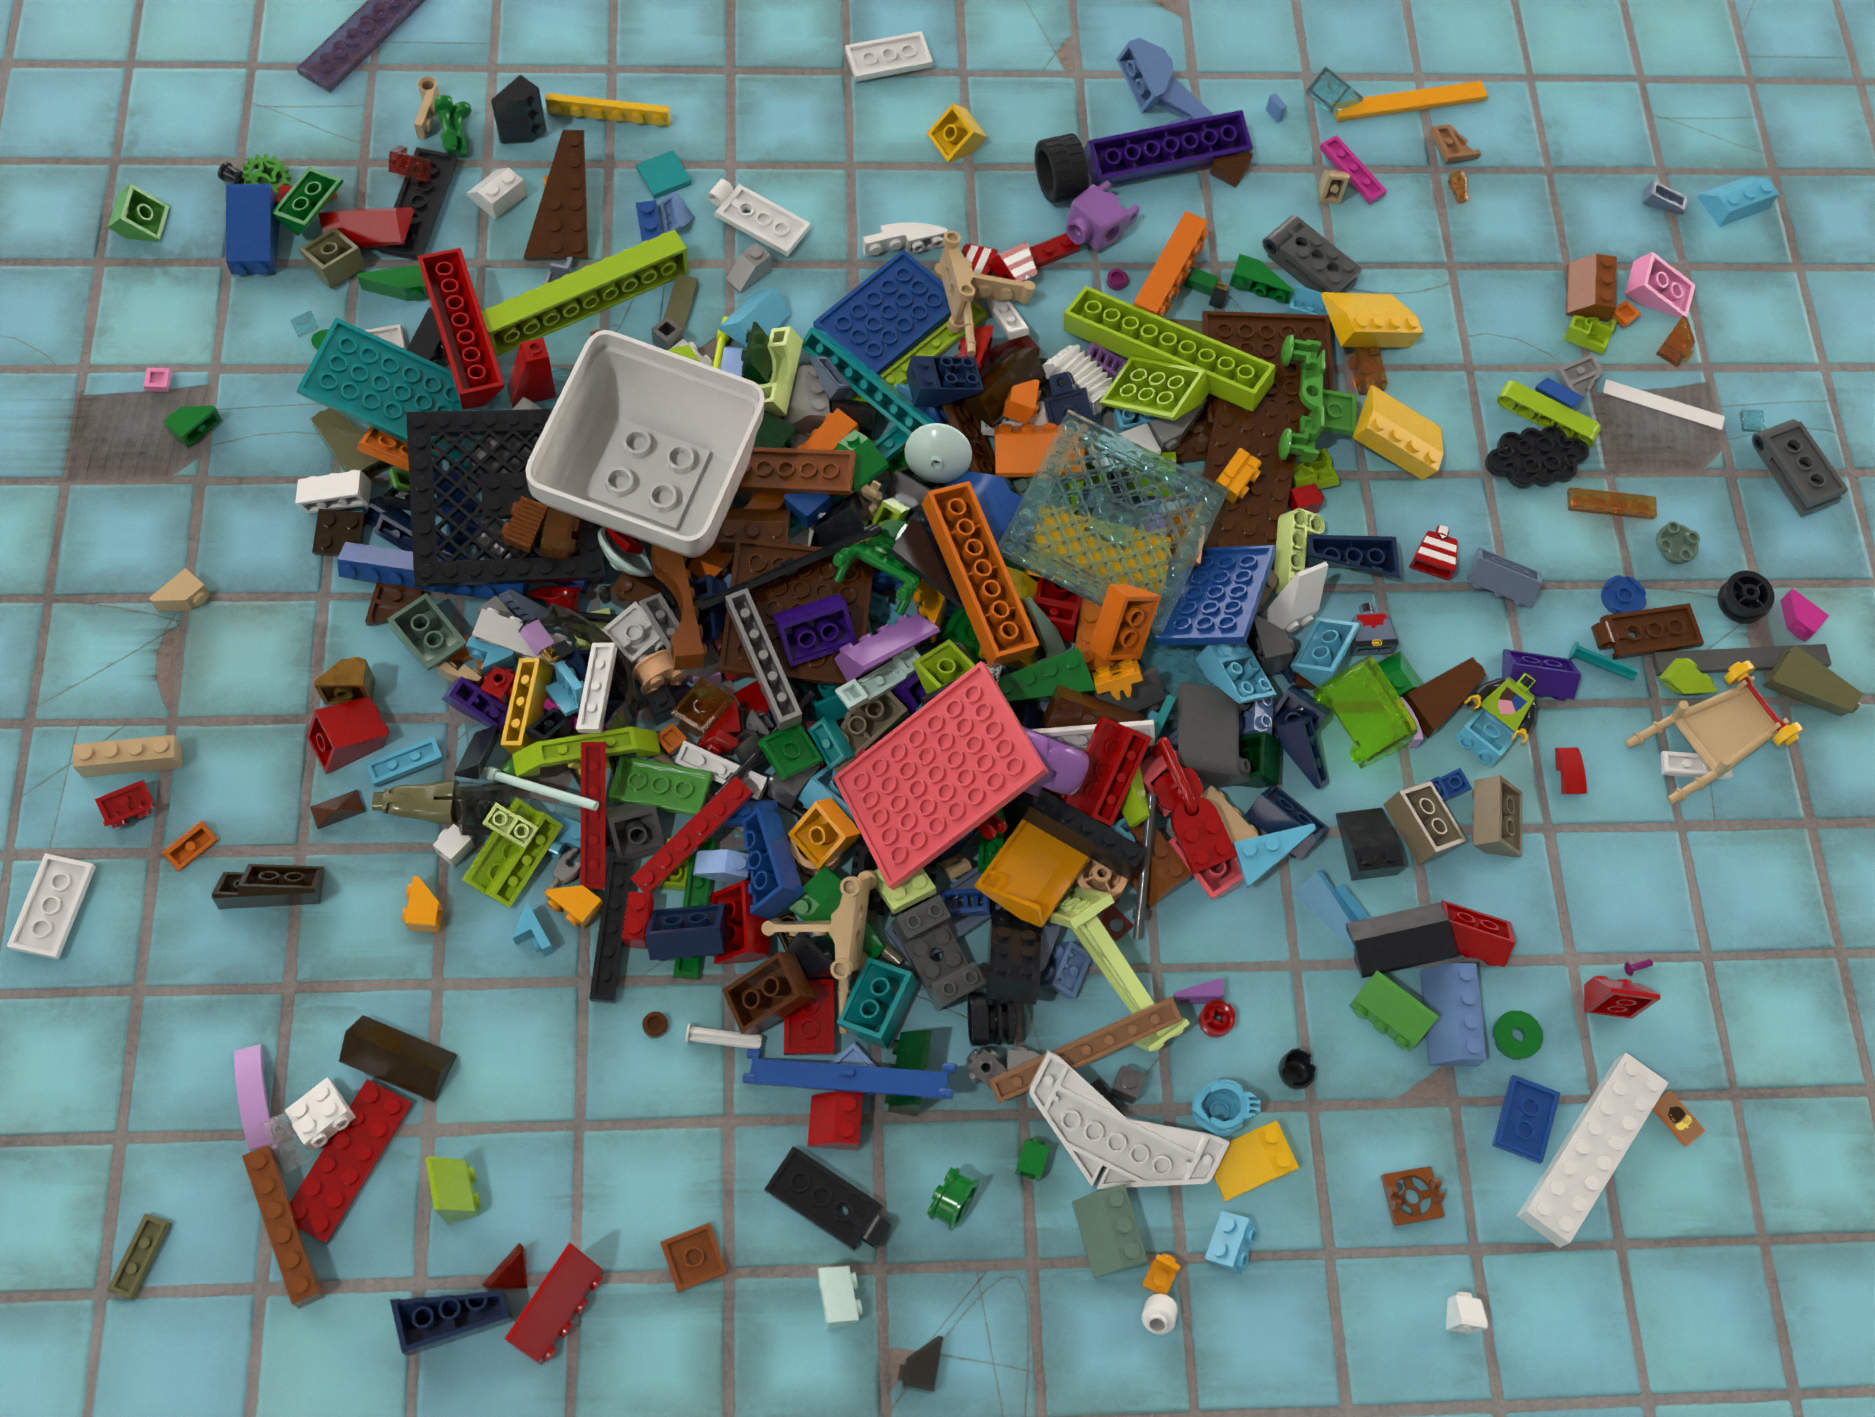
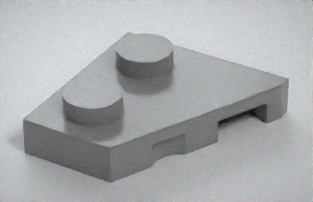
M1593 353L1564 365L1555 371L1563 386L1582 396H1585L1603 372Z

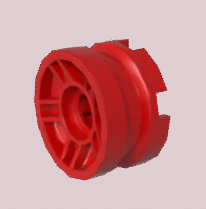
M1216 999L1208 1002L1199 1014L1198 1023L1200 1029L1209 1037H1224L1235 1024V1011L1230 1004L1228 1005L1223 1002L1224 1000ZM1214 1015L1220 1016L1221 1022L1217 1020L1213 1021L1212 1018L1214 1017Z

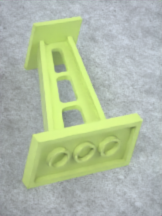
M1071 885L1047 919V922L1069 927L1131 1014L1153 1005L1154 1002L1096 915L1114 903L1111 894ZM1182 1018V1021L1131 1044L1150 1052L1156 1051L1164 1045L1166 1040L1180 1035L1184 1031L1183 1028L1190 1023L1187 1019Z

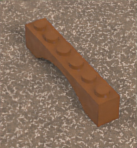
M652 544L651 563L654 576L662 581L673 593L681 611V621L671 637L670 654L673 669L702 668L703 659L707 658V647L701 641L703 629L702 625L697 623L699 611L698 606L693 605L695 593L694 588L689 587L691 576L689 568H685L687 557Z
M266 1145L242 1155L291 1304L297 1308H302L324 1298L317 1272L307 1253L289 1203L284 1176L276 1152Z

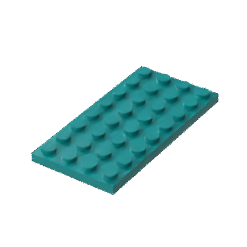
M339 318L334 319L297 388L298 394L408 443L406 412L497 410L503 398V394L498 393L485 406L462 410L449 369ZM483 435L473 436H475L479 440ZM450 436V437H452L454 440H456L459 436ZM443 438L436 445L444 451L451 444ZM466 438L460 445L468 450L474 443ZM456 448L449 454L455 461L463 455ZM432 449V455L438 457L439 454ZM467 460L461 465L466 470H468Z

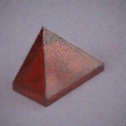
M519 1243L484 1281L482 1285L489 1292L527 1288V1250L522 1244Z

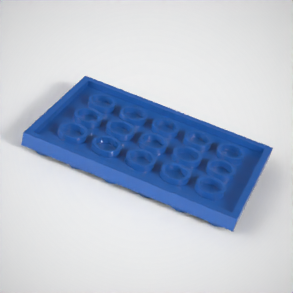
M903 249L813 322V327L825 331L871 370L880 375L950 317L951 311L943 282Z
M1275 545L1202 548L1201 564L1180 570L1154 638L1156 645L1246 644L1277 552Z

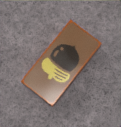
M1671 1091L1663 1095L1652 1109L1684 1147L1705 1131Z

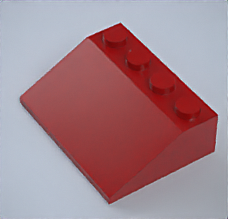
M568 1243L504 1339L541 1366L544 1361L549 1362L557 1350L555 1344L559 1338L562 1337L564 1339L571 1330L573 1324L570 1322L575 1314L580 1315L588 1303L586 1298L591 1290L596 1291L604 1279L601 1276L603 1270L578 1248Z

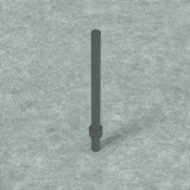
M1147 793L1150 817L1144 820L1142 847L1147 850L1140 864L1136 909H1133L1132 919H1135L1134 939L1143 938L1144 920H1147L1148 910H1145L1157 794Z

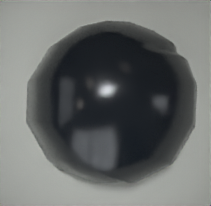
M1301 1048L1291 1049L1281 1058L1278 1072L1286 1086L1295 1090L1305 1089L1314 1081L1316 1066L1312 1064L1309 1052Z

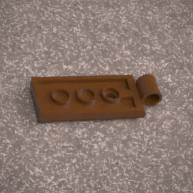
M1690 603L1604 615L1599 619V623L1591 627L1597 648L1603 650L1613 647L1615 652L1612 654L1613 659L1701 647L1704 644ZM1628 632H1633L1635 638L1631 637Z

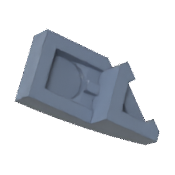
M573 257L566 258V262L556 264L555 262L550 264V271L547 272L542 285L571 273Z

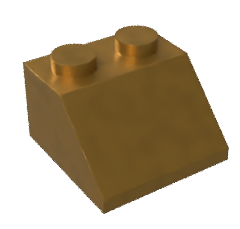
M360 657L341 659L314 681V686L325 705H335L367 696L373 702L375 678L366 659Z

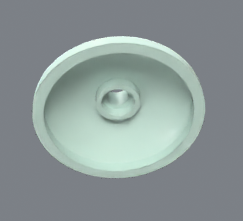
M931 423L923 425L911 433L905 446V459L910 469L920 478L933 483H948L955 481L968 470L972 459V449L964 434L956 428L946 424Z
M605 527L598 531L599 544L613 568L639 577L654 575L644 550L641 555L625 552L615 543Z

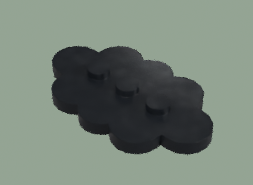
M1547 426L1541 431L1528 427L1520 434L1516 432L1504 433L1498 440L1497 449L1491 450L1485 459V467L1495 476H1507L1510 483L1518 488H1527L1533 483L1546 487L1551 485L1554 480L1559 482L1570 481L1577 473V465L1582 464L1588 458L1590 451L1588 445L1582 439L1567 438L1564 431L1556 426Z

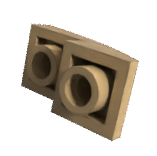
M443 661L435 666L437 674L452 683L455 679L463 676L478 688H481L483 685V675L474 667L470 669L463 664L458 669L451 661Z

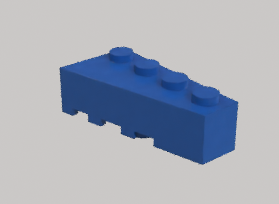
M757 807L742 820L745 850L749 851L746 868L751 874V884L748 885V892L752 895L753 904L750 905V914L773 919L803 895L804 891L780 814Z

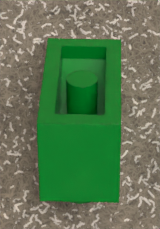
M213 405L178 408L175 412L169 414L163 423L174 438L186 448H189L222 419Z

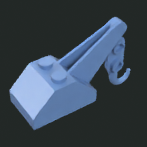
M1137 38L1129 41L1116 58L1141 113L1151 110L1157 105L1181 116V118L1167 123V125L1213 116V113L1172 75L1173 62L1165 49Z

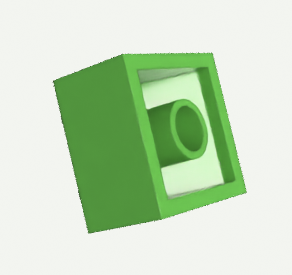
M130 183L118 193L107 228L127 239L158 242L160 241L170 206Z

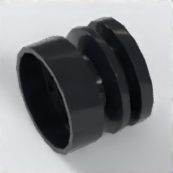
M969 993L967 1017L971 1047L987 1046L990 1034H994L997 1045L1002 1044L1003 1034H1005L1006 1044L1014 1045L1015 1033L1017 1031V1009L1014 1002L1003 1001L1001 1003L999 1000H993L992 1004H988L985 993Z

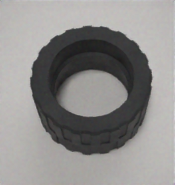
M1073 133L1038 141L1035 147V167L1038 182L1045 198L1049 202L1055 203L1078 197L1089 187V168L1081 141Z

